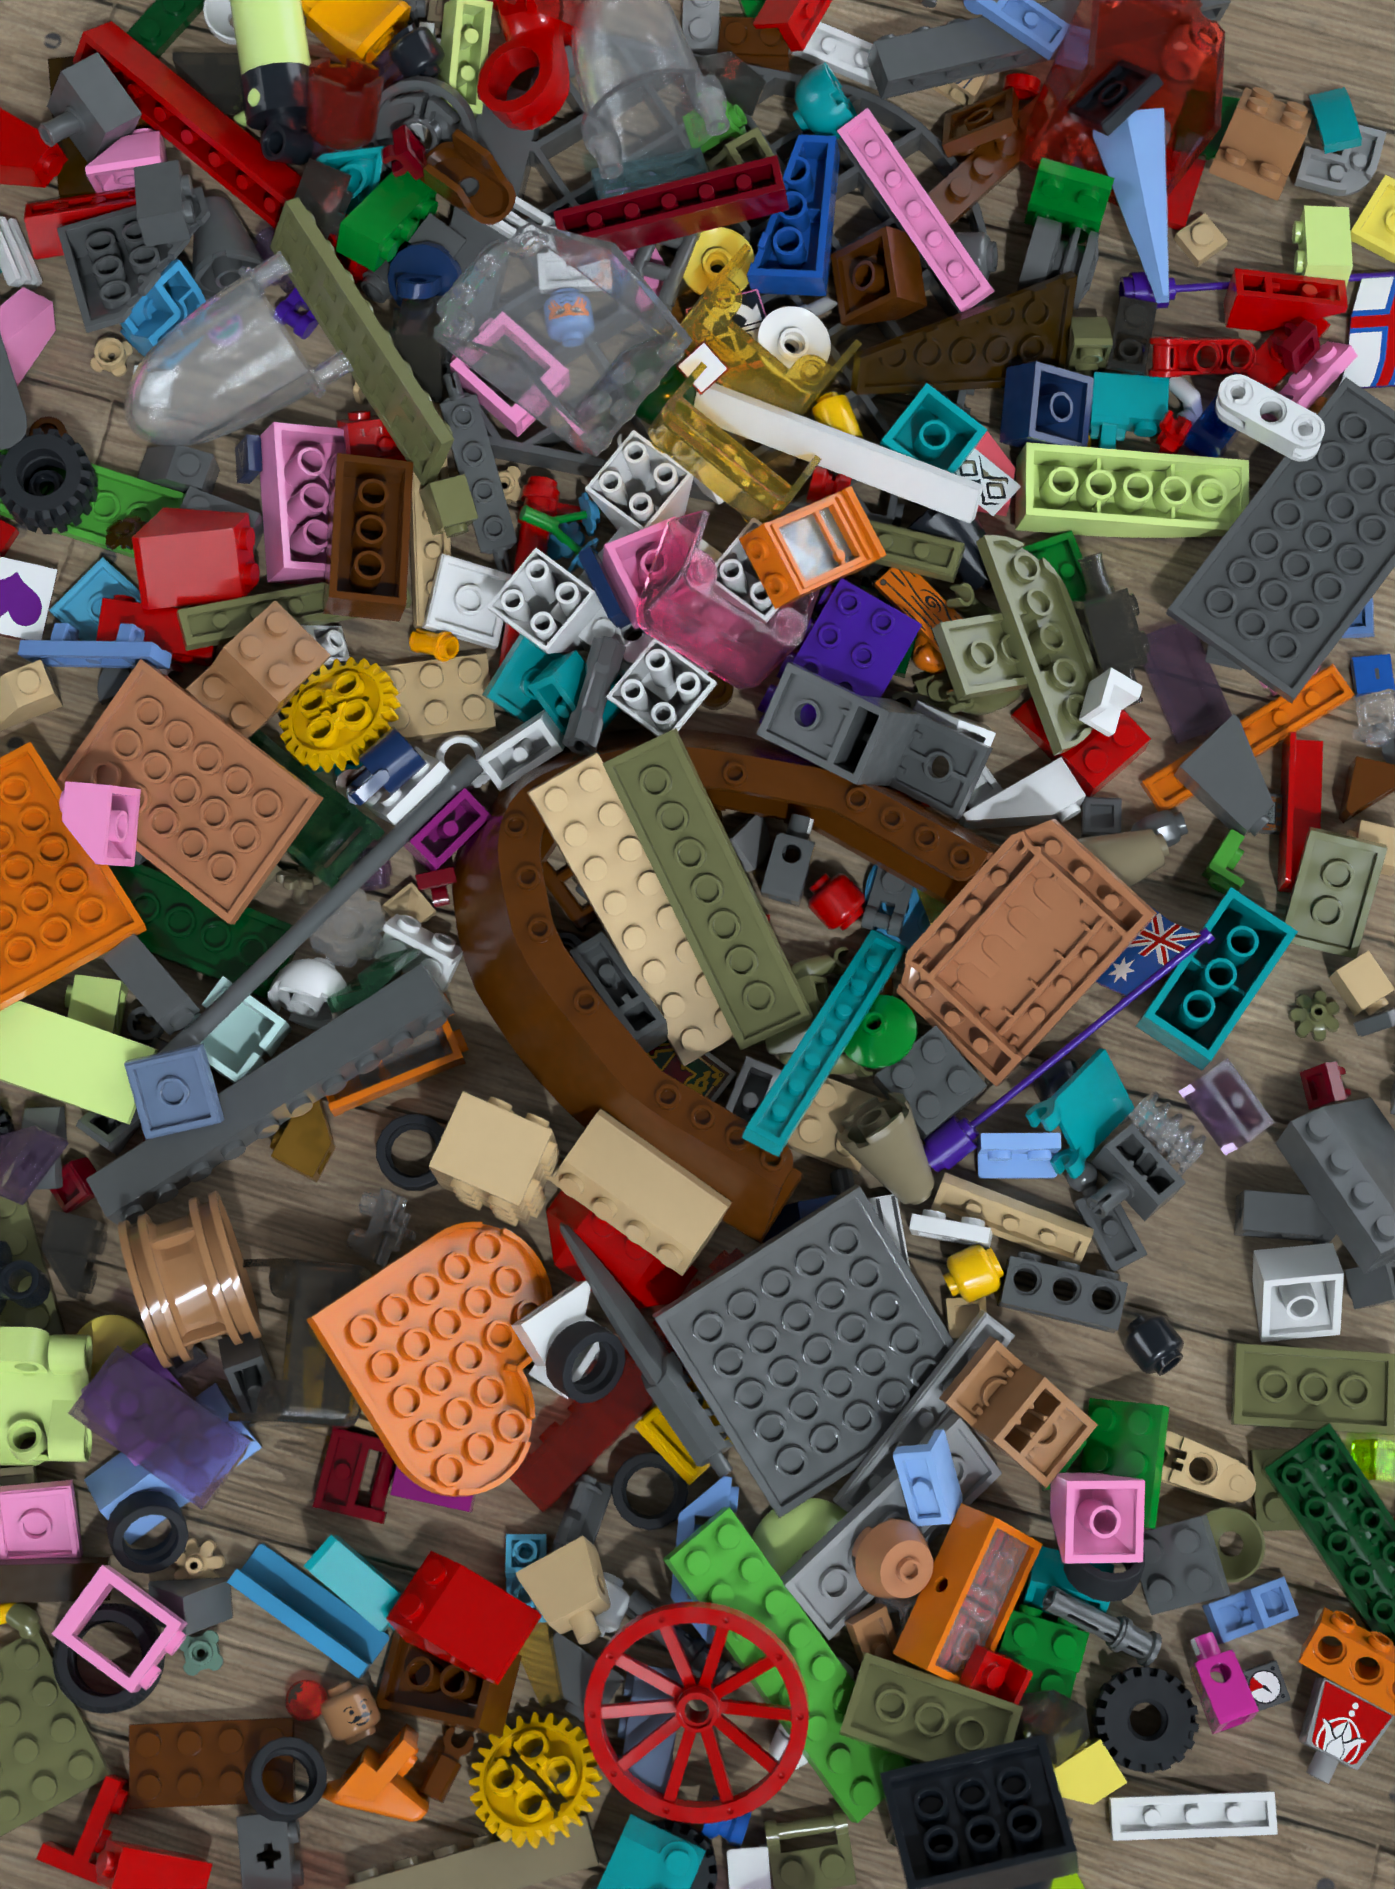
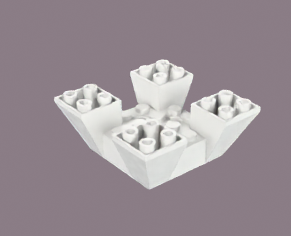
M633 430L585 487L589 496L618 530L608 543L675 516L708 580V586L667 617L634 629L632 623L620 629L608 618L585 571L579 578H576L539 549L535 548L489 603L487 608L547 654L572 652L574 650L589 653L594 638L607 636L617 639L619 643L626 646L619 675L622 678L606 697L658 737L675 728L677 731L682 728L717 685V682L707 675L745 628L766 624L779 608H774L739 538L763 523L753 517L723 554L682 525L694 474ZM785 540L803 577H805L815 565V561ZM604 548L598 554L601 561H603ZM687 624L697 625L696 629L691 633L684 634L680 632L683 626ZM632 632H643L638 640H626Z

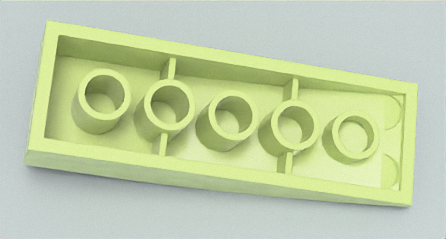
M1026 442L1016 458V482L1021 487L1016 492L1015 530L1062 534L1072 530L1074 535L1126 538L1224 536L1249 504V460Z
M21 1001L0 1011V1081L130 1125L136 1105L124 1063L127 1060L157 1054V1049Z

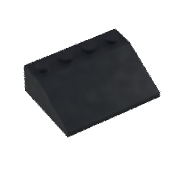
M1044 1735L880 1773L907 1889H1012L1079 1873L1077 1849Z

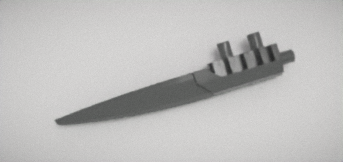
M561 1222L560 1231L575 1261L616 1333L642 1372L640 1377L645 1389L696 1465L702 1467L710 1463L720 1479L726 1476L733 1468L723 1453L733 1445L729 1439L725 1440L727 1435L722 1425L714 1426L710 1420L714 1413L710 1408H702L704 1403L703 1396L699 1391L691 1392L687 1386L691 1379L687 1374L683 1375L682 1364L673 1351L668 1353L655 1332L615 1278L568 1225Z

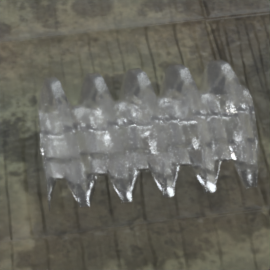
M1155 1091L1147 1095L1121 1124L1131 1120L1140 1132H1144L1143 1136L1150 1143H1156L1154 1148L1160 1154L1165 1152L1168 1154L1166 1161L1171 1166L1176 1163L1179 1164L1177 1173L1182 1176L1205 1151L1203 1145L1206 1136L1202 1134L1192 1139L1191 1135L1195 1127L1192 1123L1180 1128L1179 1124L1183 1117L1181 1113L1167 1117L1171 1104L1166 1102L1156 1107L1155 1104L1159 1093Z

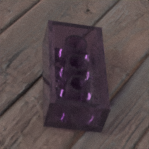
M117 1346L68 1413L201 1510L207 1508L255 1441L124 1346Z

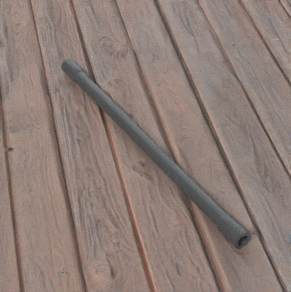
M467 754L443 777L441 783L190 1026L181 1030L159 1053L200 1044L462 789L468 787L484 771L482 766L471 755Z

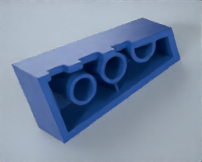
M798 135L783 176L789 210L771 214L766 230L762 232L756 257L747 273L751 290L758 289L759 294L827 296L840 163L836 136Z

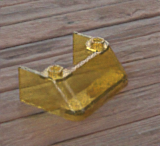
M745 243L707 286L680 323L673 336V349H676L688 358L697 348L705 343L727 368L713 381L714 383L804 417L816 403L817 399L826 392L851 363L862 343L856 339L833 367L817 355H805L800 357L790 369L787 368L732 320L742 304L741 290L732 279L743 267L751 250Z
M701 362L671 396L648 428L650 441L654 448L670 456L739 512L747 523L753 517L761 523L770 522L776 519L788 506L822 459L815 455L791 485L684 399V396L707 368Z

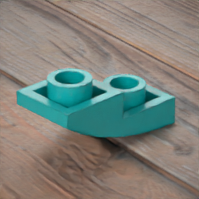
M1345 87L1308 96L1312 115H1314L1316 131H1319L1324 154L1362 146V137L1356 115Z

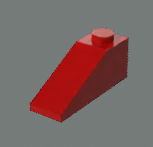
M1234 268L1223 301L1225 326L1227 328L1267 331L1284 327L1286 323L1297 324L1302 323L1304 320L1310 321L1345 313L1348 308L1345 280Z

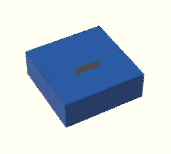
M1390 654L1351 658L1350 667L1355 697L1390 695L1395 692Z

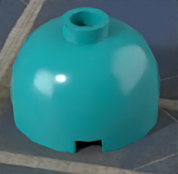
M825 62L809 70L800 79L794 96L798 110L792 114L803 132L810 129L815 135L836 136L837 140H840L842 137L837 130L858 114L850 99H847L843 93L839 80Z

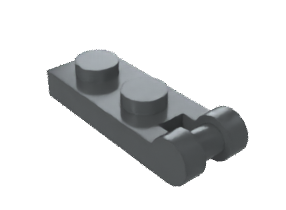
M878 867L861 927L873 930L874 927L888 930V935L899 937L914 887ZM882 903L894 908L892 915L879 912Z

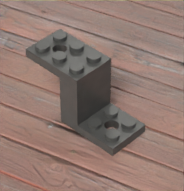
M790 662L787 663L756 734L856 785L890 786L955 819H961L993 749L893 699L860 696ZM811 704L816 709L817 717L815 722L807 727L800 719V712L805 705ZM939 756L945 757L949 762V771L943 778L936 777L932 771L933 761Z

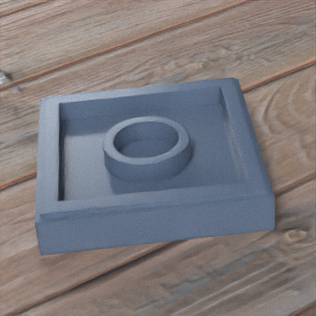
M204 1043L131 1059L124 1063L145 1140L218 1124L224 1120Z

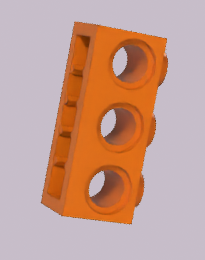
M1324 1607L1302 1645L1298 1662L1395 1716V1645L1386 1635L1377 1631L1369 1632L1358 1626L1355 1620L1342 1611L1333 1612ZM1333 1636L1342 1644L1339 1646H1329L1322 1638ZM1371 1657L1378 1662V1665L1368 1667L1363 1665L1359 1659Z

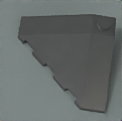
M202 187L194 188V197L188 198V200L191 199L196 219V222L190 223V237L211 216ZM136 205L57 228L86 332L89 333L125 322L132 313L133 307L142 296L147 295L161 278V273L179 256L190 242V239L146 247L137 221Z

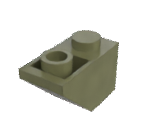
M1072 317L1066 354V370L1093 377L1094 372L1104 373L1113 346V338L1107 317Z

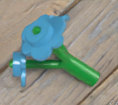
M587 492L582 493V496L579 497L580 512L552 517L525 505L519 515L520 520L552 533L549 536V548L547 551L548 556L552 560H558L562 557L571 558L574 553L577 554L567 570L571 574L579 567L584 570L578 557L579 552L591 547L597 555L599 554L595 550L599 542L597 537L589 541L583 549L581 548L585 541V536L580 531V525L577 522H572L582 520L588 536H594L596 524L600 523L601 512L598 505L594 501L589 500Z

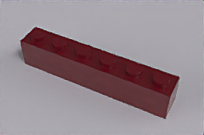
M774 155L554 211L553 214L560 245L567 265L570 266L789 210L778 157Z

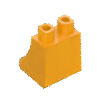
M301 0L303 14L307 18L306 27L357 79L392 44L390 42L391 39L407 27L411 12V6L403 0Z

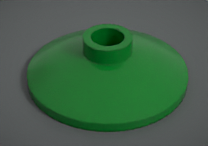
M878 995L845 1048V1054L854 1063L866 1068H884L897 1063L909 1053L916 1040L917 1022L912 1010L906 1003L896 997ZM881 1022L879 1028L875 1030L869 1029L873 1023Z

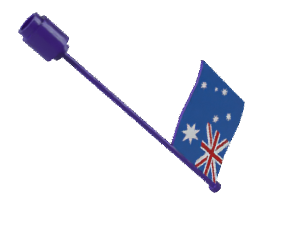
M1152 908L1157 913L1155 917L1096 981L1099 985L1125 997L970 1122L966 1117L959 1120L953 1115L925 1138L923 1147L930 1166L938 1173L945 1168L950 1170L976 1149L978 1143L975 1138L979 1136L976 1127L1206 941L1209 944L1212 943L1215 937L1210 931L1204 927L1199 933H1196L1171 922Z

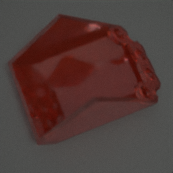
M1080 0L1022 133L1019 160L1033 169H1038L1043 157L1108 176L1098 148L1093 140V129L1074 121L1068 110L1120 60H1124L1158 74L1164 83L1137 110L1164 108L1165 119L1171 124L1170 140L1166 145L1168 197L1221 128L1225 31L1217 21L1209 20L1202 14L1200 8L1203 3L1200 0ZM1112 187L1108 202L1119 207Z

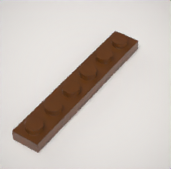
M1049 85L1018 112L1017 130L1009 138L1000 142H993L991 140L981 145L928 193L950 227L1071 118V115L1068 113L1071 106Z

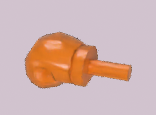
M918 632L912 654L914 665L926 672L942 673L946 669L942 655Z

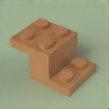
M1245 87L1209 173L1278 201L1314 115L1307 113L1308 109L1299 103L1288 101L1285 104L1273 99L1274 95L1265 89L1254 87L1251 90Z
M275 600L222 648L213 664L194 680L185 691L249 739L291 700L301 684L318 670L331 655Z
M992 1336L988 1337L939 1397L941 1401L987 1442L1013 1459L1046 1488L1097 1426L1088 1415L1046 1377L1023 1364Z

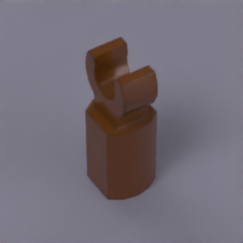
M452 1726L444 1735L443 1744L445 1749L443 1753L436 1754L418 1789L422 1794L440 1803L444 1802L462 1767L458 1763L460 1757L469 1754L474 1746V1738L470 1736L464 1747H454L451 1739L456 1728Z

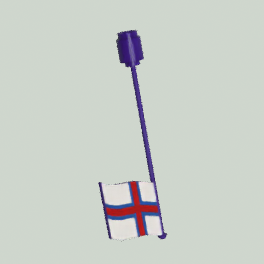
M1395 271L1350 274L1348 282L1360 281L1350 316L1348 345L1352 346L1357 354V358L1343 371L1340 384L1347 377L1362 389L1395 387ZM1130 272L1127 277H1120L1119 300L1121 307H1130V310L1168 308L1169 302L1156 303L1145 272ZM1172 277L1169 278V302L1170 300H1175L1176 292L1228 289L1230 282L1176 285L1175 279Z

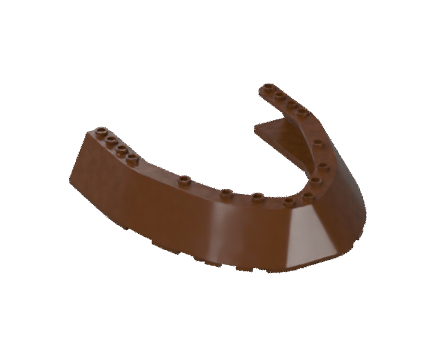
M647 728L602 733L596 753L599 754L604 763L657 736ZM680 729L678 731L714 809L721 811L729 809L760 817L784 820L786 824H789L791 814L814 819L812 830L947 906L1000 848L890 786L856 785L772 742L708 731ZM565 746L563 751L524 774L520 779L499 793L488 810L491 817L468 839L459 856L455 868L457 882L453 883V901L458 938L471 980L489 1014L523 1064L574 1119L586 1128L600 1109L608 1113L730 1200L732 1203L722 1221L761 1244L803 1177L802 1172L793 1168V1154L790 1148L786 1145L779 1157L743 1139V1133L749 1122L662 1072L592 987L564 947L554 926L542 867L557 845L527 792L593 754H578L571 752Z

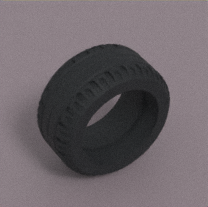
M105 1603L100 1605L78 1635L79 1638L83 1639L91 1628L102 1623L113 1622L124 1625L136 1636L141 1647L143 1660L160 1636V1633L151 1619L140 1610L124 1604ZM58 1638L53 1649L52 1664L59 1688L73 1704L89 1712L107 1714L130 1709L144 1701L153 1692L161 1678L165 1656L157 1665L162 1671L148 1690L141 1688L139 1692L130 1693L124 1689L117 1693L104 1694L91 1689L83 1681L78 1671L77 1653Z

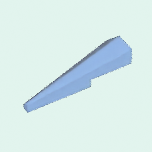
M1164 108L1141 109L1133 112L1109 136L1093 129V140L1100 153L1106 173L1109 177L1115 178L1112 186L1115 197L1139 254L1156 303L1169 302L1165 113Z

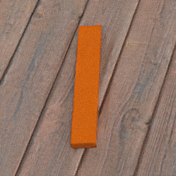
M1334 664L1312 676L1292 704L1280 696L1240 721L1255 758L1284 741L1290 731L1299 732L1354 697L1355 694ZM1200 746L1141 782L1140 785L1158 812L1163 810L1171 811L1194 796L1174 775L1179 766Z

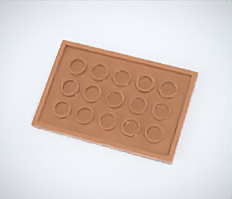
M144 659L139 660L56 780L61 791L65 790V781L141 789L136 851L228 924L236 923L324 799Z

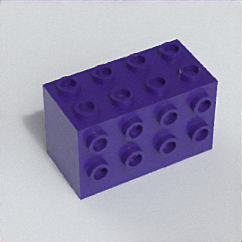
M841 578L836 587L829 584L814 610L820 614L818 619L814 620L809 617L795 643L801 647L799 652L796 654L790 650L776 677L781 679L787 663L790 662L860 696L881 698L922 624ZM773 684L768 688L757 709L763 713L759 721L760 724L777 688ZM811 704L805 705L800 712L802 723L808 727L815 722L817 717L816 709Z

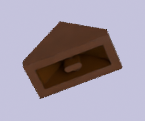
M1356 756L1348 768L1339 813L1342 823H1345L1395 792L1394 764Z

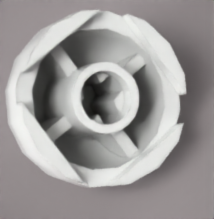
M320 957L292 961L279 971L268 991V1001L277 1012L283 1007L291 1012L290 1021L314 1030L320 1029L346 1012L349 998L348 986L341 974L335 969V965L329 960Z

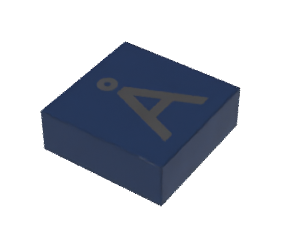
M246 434L235 447L237 483L250 484L263 470L261 438L259 435Z

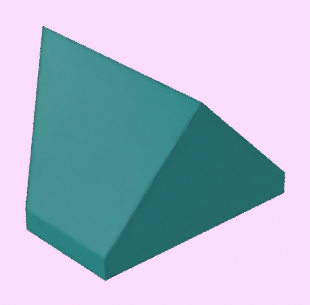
M385 146L322 154L305 174L331 202L349 215L379 185L383 163L381 151Z

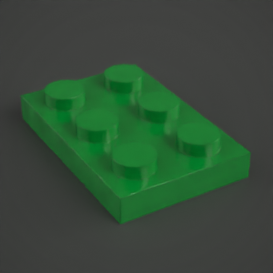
M1090 1398L1088 1416L1097 1426L1085 1440L1087 1444L1083 1449L1081 1473H1097L1145 1480L1144 1528L1156 1529L1170 1407Z

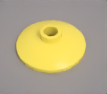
M719 227L701 232L683 279L691 290L703 297L710 299L732 297L744 290L749 284L747 273L755 259L753 249L741 234L728 228ZM721 265L724 271L719 273L712 272L711 267Z

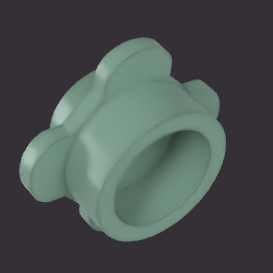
M207 1630L202 1636L198 1637L186 1636L179 1647L184 1652L186 1662L183 1669L186 1674L195 1676L200 1670L211 1669L216 1671L222 1667L224 1660L219 1655L220 1651L217 1644L219 1636L215 1631ZM199 1649H203L205 1651V1655L203 1657L198 1656L197 1653Z

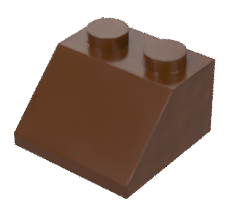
M885 226L831 254L841 325L852 326L899 320L927 306L919 250L907 232Z

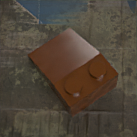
M395 1630L376 1699L377 1707L447 1726L502 1737L522 1656H516L497 1686L405 1642Z

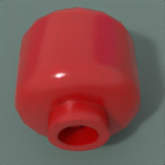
M824 873L809 887L813 895L808 900V907L828 929L833 930L840 927L844 931L865 911L862 907L865 901L864 894L843 873H838L831 878L827 873Z

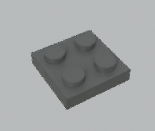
M1207 1514L1144 1531L1143 1551L1145 1553V1567L1140 1579L1151 1615L1230 1594Z

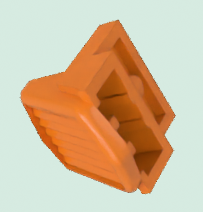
M406 1723L381 1754L367 1745L343 1773L341 1779L327 1782L322 1798L336 1805L409 1822L422 1819L428 1812L430 1799L419 1792V1788L404 1777L418 1759L416 1754L419 1751L417 1747L419 1733Z

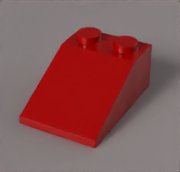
M1033 697L1011 715L1014 721L1052 761L1062 757L1085 793V797H1093L1140 756L1146 750L1151 740L1143 729L1122 709L1116 731L1113 735L1107 737L1092 728L1093 730L1079 744L1062 754L1053 755Z
M430 1551L386 1620L405 1642L498 1686L542 1615L537 1610L464 1565Z

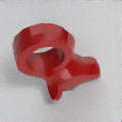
M487 0L493 2V10L497 12L506 43L499 46L487 58L479 74L477 86L478 100H481L508 128L522 131L534 130L549 122L560 111L569 93L570 79L565 46L570 45L573 47L579 44L578 34L570 23L574 15V8L570 0ZM540 66L539 75L534 85L524 95L517 99L506 101L507 91L512 81L523 71Z

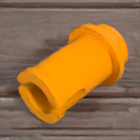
M416 628V632L413 631L409 638V646L413 652L433 655L438 661L446 662L453 659L459 651L458 639L448 631L436 633Z

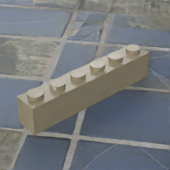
M585 1813L579 1815L583 1822L582 1826H578L573 1822L567 1825L570 1837L566 1838L560 1831L555 1833L554 1845H550L545 1837H541L538 1849H534L526 1838L523 1846L518 1848L513 1843L512 1837L504 1843L500 1838L498 1839L497 1832L493 1834L488 1833L473 1838L474 1846L458 1850L457 1843L434 1849V1858L419 1862L417 1855L396 1860L393 1862L394 1869L379 1874L377 1866L353 1873L355 1881L345 1885V1889H519L598 1866L600 1861L588 1816Z

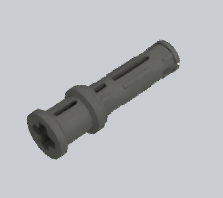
M1056 1586L1050 1587L1043 1598V1610L1105 1640L1110 1650L1114 1652L1123 1651L1135 1657L1137 1663L1144 1667L1151 1665L1160 1651L1162 1644L1161 1634L1155 1631L1146 1632L1133 1625L1132 1619L1126 1616L1115 1618L1067 1594Z
M636 1589L629 1597L628 1609L625 1614L634 1619L657 1607ZM678 1624L673 1625L693 1673L698 1678H701L710 1650L706 1647L707 1642L699 1637L694 1639L689 1633L679 1627ZM659 1629L649 1633L667 1648ZM720 1659L713 1683L715 1685L720 1683L734 1664Z

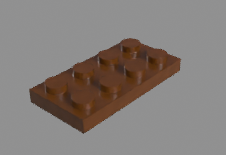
M294 1717L130 1724L129 1809L250 1804L244 1790V1775L251 1758L269 1741L281 1737L295 1738ZM286 1755L272 1758L266 1763L262 1771V1783L265 1791L272 1799L278 1802L296 1801L295 1759Z

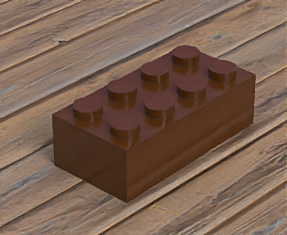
M342 453L336 454L331 470L323 614L400 621L407 599L413 462Z

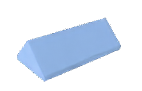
M214 1383L192 1399L202 1418L135 1467L123 1450L84 1479L99 1511L108 1521L110 1514L118 1503L132 1494L144 1491L161 1492L173 1498L177 1505L182 1508L263 1448L217 1383ZM161 1515L141 1517L128 1527L124 1533V1539L129 1545H132L167 1518Z

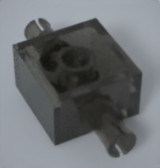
M1102 553L1080 558L1078 563H1080L1087 593L1071 600L1098 675L1113 668L1137 682L1134 668L1147 664L1146 653L1150 652L1146 633L1143 630L1139 631L1135 617L1140 614L1137 599L1133 593L1129 594L1128 588H1114V585L1110 586L1102 560ZM1141 694L1139 699L1130 704L1129 706L1143 702Z

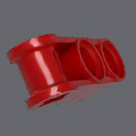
M1149 337V344L1153 345L1152 368L1148 370V376L1182 377V375L1242 374L1248 372L1254 366L1257 357L1256 349L1250 341L1237 338ZM1232 349H1234V359L1231 362L1230 354ZM1201 350V360L1198 363L1197 353Z

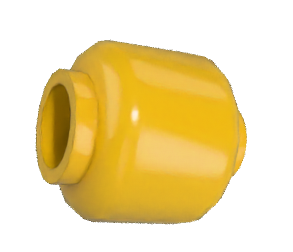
M973 1244L949 1256L947 1259L949 1272L942 1275L952 1296L960 1294L965 1301L970 1303L999 1290L1001 1286L1000 1278L1005 1276L992 1248L990 1247L985 1250L980 1244Z

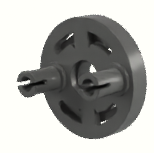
M415 76L396 82L378 96L367 117L366 142L368 148L394 145L392 131L403 125L409 128L414 123L426 126L432 135V144L429 149H425L426 155L441 143L453 142L452 133L456 129H459L478 143L477 122L467 101L452 86L431 77ZM415 90H423V91H424V92L409 93V94H406V95H405V94L399 95L400 93H407V92L415 91ZM441 97L447 100L452 105V107L456 109V111L453 110L450 107V105H448L444 100H442ZM398 160L390 161L387 164L382 163L381 173L387 177L392 172V163Z

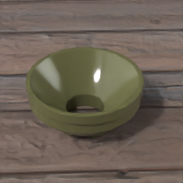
M1218 1508L1208 1512V1521L1227 1583L1238 1582L1254 1574L1261 1566L1266 1550L1265 1536L1258 1522L1248 1513L1236 1508ZM1227 1531L1236 1532L1243 1540L1242 1551L1236 1556H1229L1220 1548V1538Z

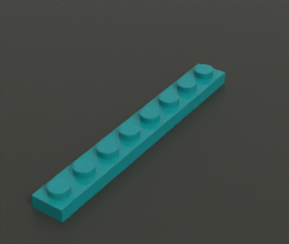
M875 930L870 931L746 1126L742 1136L743 1139L779 1157L899 963L906 946Z

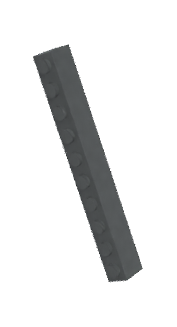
M1049 0L1039 4L1072 26L1069 35L1050 59L1054 60L1169 33L1180 25L1190 24L1199 26L1220 21L1231 0ZM983 15L969 20L963 18L954 19L946 25L934 28L929 26L919 27L911 33L904 35L888 34L873 42L867 59L881 100L1049 61Z
M421 963L220 1092L218 1097L224 1115V1120L221 1123L147 1139L86 1178L106 1218L117 1225L118 1222L124 1220L134 1224L137 1222L138 1216L145 1214L158 1203H166L175 1198L179 1193L178 1190L184 1186L208 1177L212 1172V1168L225 1160H233L242 1155L246 1147L254 1141L267 1138L276 1133L279 1125L292 1117L306 1114L313 1107V1103L326 1095L330 1096L340 1092L345 1088L346 1082L355 1076L371 1072L378 1067L380 1060L393 1052H401L407 1049L414 1039L425 1031H432L441 1027L447 1021V1017L455 1012L433 975Z

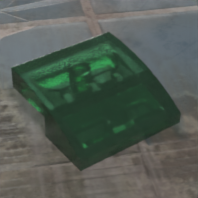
M412 947L380 957L360 972L357 978L348 982L344 989L327 998L331 1014L350 1008L368 999L405 971L420 956L421 951Z

